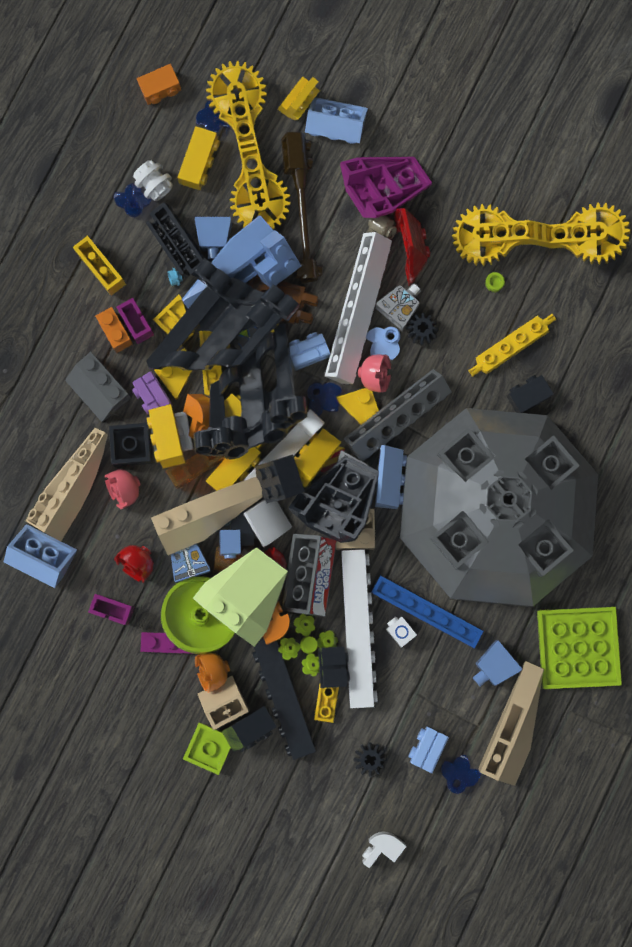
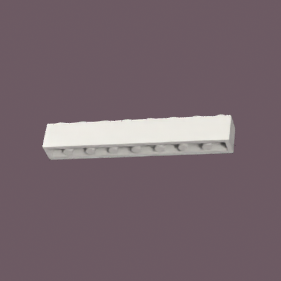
M377 232L363 234L325 377L341 384L354 383L390 252L392 240Z
M365 550L341 551L346 644L349 657L348 671L350 674V708L374 707V702H377V690L373 691V683H376V671H372V663H375V652L371 651L370 643H374V633L370 632L369 624H373L372 612L368 611V604H372L371 593H367V585H371L370 573H366V566L369 565V554H365Z

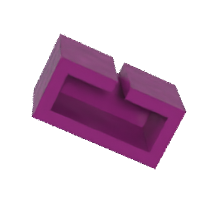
M133 298L116 307L137 344L154 336Z
M94 594L88 613L109 618V620L123 625H129L135 607L99 594Z

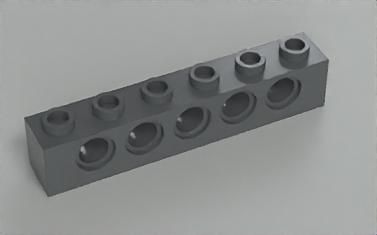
M433 369L347 435L344 440L353 454L363 462L381 448V445H386L388 441L399 435L424 413L430 411L433 406L444 400L452 391L443 376Z

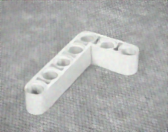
M310 409L307 412V417L299 422L258 465L292 454L294 456L325 422ZM254 469L244 481L256 477V470Z

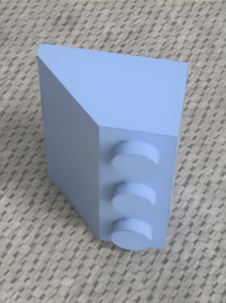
M315 97L308 110L305 133H309L312 136H325L331 140H345L351 144L360 143L368 108Z
M381 445L375 507L398 509L399 504H403V493H400V486H404L405 474H402V467H406L407 455H403L404 450Z
M26 524L7 546L4 563L55 588L64 577L77 549Z

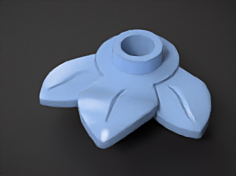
M376 327L367 332L366 339L373 343L370 355L386 354L391 360L398 355L400 350L398 344L400 332L397 328L387 327L382 329ZM393 334L394 339H388L387 335Z

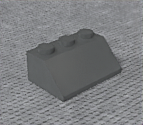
M91 352L74 366L65 380L102 423L131 399L128 393Z

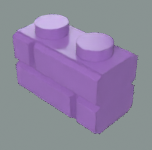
M152 371L133 381L135 388L132 391L137 399L141 397L144 401L142 407L147 415L149 414V409L169 404L173 406Z

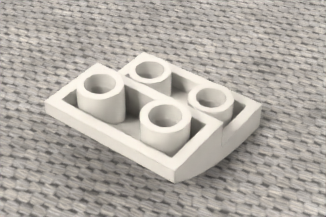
M264 499L243 513L263 547L292 528L277 501L266 503Z

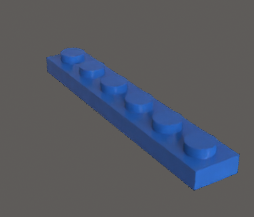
M382 576L379 577L371 592L472 648L476 647L483 633L479 628Z

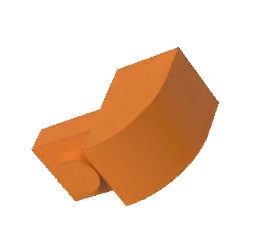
M187 394L183 410L184 413L192 417L188 436L193 439V433L207 430L209 427L210 398L203 394Z
M277 601L272 616L273 620L270 621L268 630L263 636L266 645L283 638L290 626L289 615L280 616L279 614L283 612L279 601Z

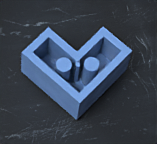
M274 230L260 241L268 257L254 266V269L262 282L268 287H271L272 284L276 286L301 267L286 239Z

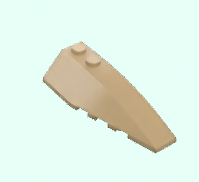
M253 477L151 517L167 555L206 540L214 532L221 529L241 512L263 497L262 488L257 477Z

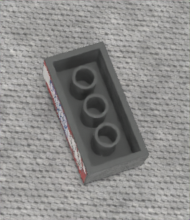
M293 534L282 611L321 617L326 616L336 540L318 535Z

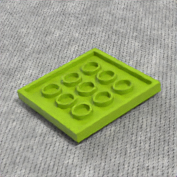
M616 607L537 611L540 665L544 669L542 689L622 685Z

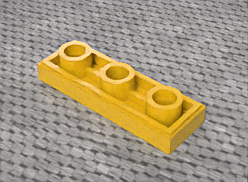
M319 685L314 720L334 723L339 687L329 688L332 690V694L327 696L324 693L327 688H320Z

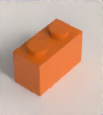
M171 64L136 78L147 105L159 103L163 98L175 96L181 91L180 83Z
M112 307L95 316L116 353L133 345Z

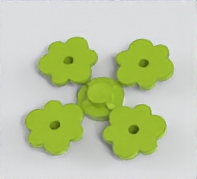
M301 614L300 618L294 620V625L296 626V632L301 633L305 637L301 640L300 644L295 642L294 638H283L280 641L281 647H279L278 651L282 653V657L285 660H289L291 657L296 658L297 652L301 648L303 652L308 654L306 659L302 660V665L304 666L302 671L304 674H310L314 677L319 673V658L311 653L317 649V646L320 648L337 647L338 639L329 630L325 633H320L319 639L316 641L315 638L309 636L311 631L315 630L313 625L314 618Z

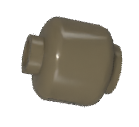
M386 215L371 218L368 222L369 233L377 232L390 240L397 231L395 221Z

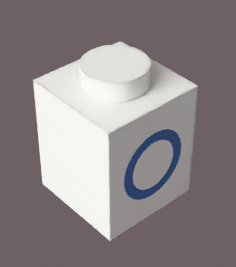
M394 617L387 623L389 627L386 630L400 647H403L416 636V633L403 617L399 619Z

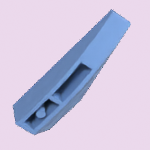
M259 215L234 235L211 263L230 278L246 283L257 275L254 266L268 257L260 241L274 230ZM199 279L182 298L183 303L188 309L206 288V285Z

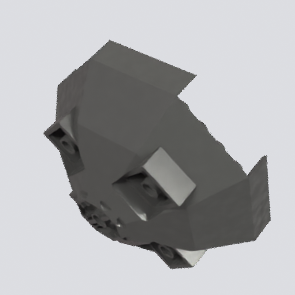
M465 408L407 456L399 539L405 543L450 597L449 599L532 607L593 556L598 473L548 415ZM504 495L512 497L511 505L504 503Z

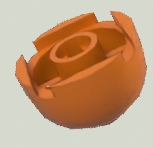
M216 653L199 654L195 657V666H199L200 672L197 675L203 689L207 693L220 689L227 680V672L230 671L228 662L226 660L223 661L222 657Z

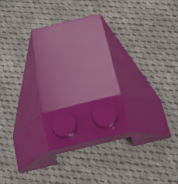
M357 157L340 163L346 192L364 218H377L393 213L432 185L431 180L415 157Z

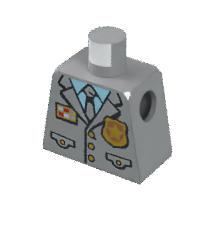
M412 284L407 290L399 285L376 303V309L398 329L403 331L409 319L412 318L419 307L420 302L415 297L421 290L415 284Z

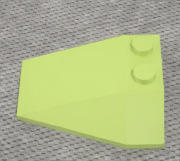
M255 548L205 582L193 599L233 632L255 647L268 630L288 571L261 550Z

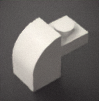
M378 832L368 839L373 847H368L362 855L364 857L362 861L364 865L370 868L382 852L395 862L406 848V844L392 833Z

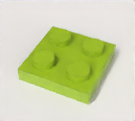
M199 722L183 760L219 775L231 747L221 731L213 730L212 727Z

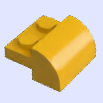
M302 77L278 107V110L287 117L298 120L320 92L315 87L319 81L314 77L309 81Z

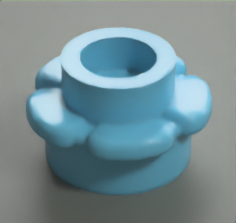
M172 268L173 270L168 271L170 284L172 286H179L180 282L183 281L182 275L175 268Z

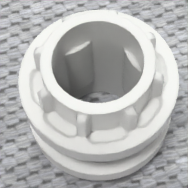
M152 160L145 162L135 171L133 177L136 181L134 184L137 188L144 187L146 189L144 196L147 199L152 198L154 201H158L172 189L173 184L170 182L172 177L169 173L162 175L160 172L163 168L159 162L154 163Z

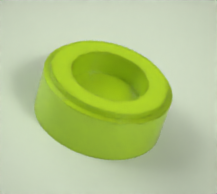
M497 272L490 273L485 280V286L491 292L500 291L505 283L504 277Z

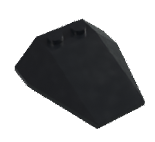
M345 457L304 489L305 492L298 494L289 506V510L307 527L340 543L356 541L366 526L379 471L349 457Z

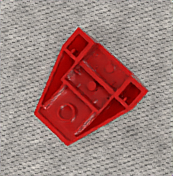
M398 208L393 212L397 232H402L407 255L405 272L408 286H411L427 264L430 250L428 246H425L424 239H426L425 228H421L420 222L405 208Z

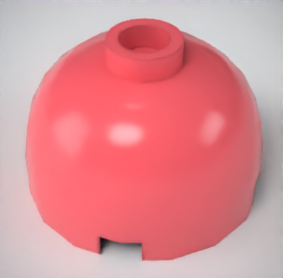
M376 354L365 359L362 366L358 369V377L361 378L365 388L380 393L387 391L391 375L387 376V369H391L389 356Z
M116 470L105 475L108 480H105L107 490L112 500L116 498L119 502L116 505L118 508L124 509L137 500L140 486L137 476H133L126 470Z

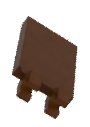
M258 274L250 279L248 283L253 289L263 293L270 288L262 282ZM284 281L277 284L276 286L300 304L299 309L289 321L283 318L281 321L294 325L301 321L311 325L314 318L312 317L313 315L302 310L305 303L317 307L319 302L318 296L308 294L306 288Z

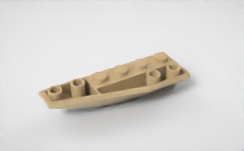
M94 428L48 484L43 493L40 494L34 508L29 512L26 522L58 541H62L91 490L104 453L107 433Z
M527 661L524 662L478 768L480 773L515 786L531 750L543 668Z

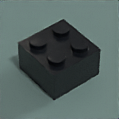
M148 423L109 426L111 464L114 467L153 464L151 429H149Z
M293 454L255 466L256 477L260 482L262 496L266 503L283 500L305 492Z
M264 706L223 730L222 733L233 752L237 750L243 752L257 744L255 740L259 742L273 734L271 730L277 726Z

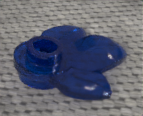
M208 100L205 108L201 109L196 115V125L205 124L206 130L218 133L221 125L226 128H232L219 119L220 112L214 114L209 104L213 101Z
M134 183L127 185L125 193H114L116 205L124 208L130 217H138L142 213L143 208L151 203V198L147 199L144 193L141 192V189L137 188Z
M331 382L324 385L319 383L310 385L307 390V396L310 399V409L318 417L323 413V410L338 412L339 403L336 396L342 393V388ZM315 389H318L320 391V394L314 395L313 391Z
M465 754L457 757L453 764L444 761L441 769L442 775L447 780L448 789L455 794L462 793L466 787L474 786L481 776L479 769H470V763ZM455 780L460 781V785L458 787L453 786V782Z

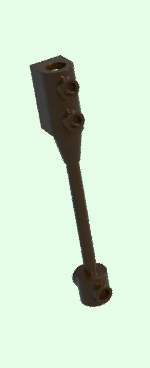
M286 132L281 139L284 175L293 176L298 192L303 260L299 261L301 267L294 271L293 274L294 278L299 279L300 282L310 283L317 281L318 277L322 276V266L317 265V261L311 259L305 198L307 173L313 166L312 157H307V151L311 150V140L306 139V135L301 132Z

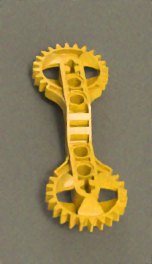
M229 61V67L226 68L222 64L221 71L218 68L215 69L217 75H210L213 81H207L211 88L206 89V92L211 94L207 96V100L213 101L209 104V107H216L213 111L214 114L220 112L219 119L230 125L234 130L241 156L242 172L233 185L237 191H231L235 198H231L230 202L235 203V205L231 206L230 209L236 210L233 217H240L237 223L243 221V228L252 222L254 213L257 211L259 212L258 216H262L274 230V223L280 226L279 219H286L283 212L289 213L285 206H289L290 202L285 201V199L289 198L290 195L284 194L287 187L281 188L283 181L277 183L278 176L270 172L263 165L255 137L254 124L258 115L263 110L259 104H265V100L261 97L267 95L266 92L262 91L266 88V85L260 84L264 78H257L259 71L253 73V66L247 69L246 62L240 66L239 61H237L236 65L233 66L231 61ZM241 70L245 71L242 83L238 82ZM222 74L231 82L228 86L220 78ZM234 89L241 91L239 92L240 101L236 102L235 94H231L234 92ZM243 107L246 110L245 114L242 116L235 113L236 108ZM246 125L250 130L247 134H241L239 128ZM254 160L258 165L255 169H249L247 162ZM253 179L261 181L262 184L259 188L251 186ZM263 190L264 193H260L261 200H265L262 207H259V204H255L257 193ZM283 197V199L269 201L272 198ZM251 203L249 206L237 208V205ZM267 208L276 216V220H273L265 212Z
M598 202L596 208L589 204V210L582 207V214L576 212L566 223L552 225L531 220L516 221L509 217L504 210L499 213L498 207L492 211L491 205L485 209L483 204H481L479 210L474 206L473 212L466 209L468 215L461 214L462 221L456 220L459 227H453L456 234L452 235V238L456 240L453 242V245L457 247V253H461L462 259L467 257L468 263L474 260L476 266L479 261H481L483 266H485L486 261H489L492 265V259L495 258L497 261H500L499 255L506 257L515 246L525 244L548 248H566L577 258L583 255L584 262L589 258L590 264L597 260L600 265L602 259L606 263H608L609 257L616 260L615 253L622 255L620 248H627L624 242H629V237L626 235L630 234V229H626L629 227V222H624L626 216H620L621 210L619 209L614 212L615 206L613 205L608 209L607 203L600 207ZM596 212H600L601 222H596ZM485 214V223L480 224V216ZM464 224L474 227L473 232L471 233L464 229ZM519 230L526 231L522 236L516 235ZM500 231L507 232L504 237L497 236ZM597 231H601L600 236L596 235ZM577 232L584 233V236L581 238H576L574 235ZM558 233H564L565 237L562 239H557L556 235ZM609 235L619 240L620 243L615 245L608 242ZM601 245V255H597V246ZM481 247H486L484 257H481Z

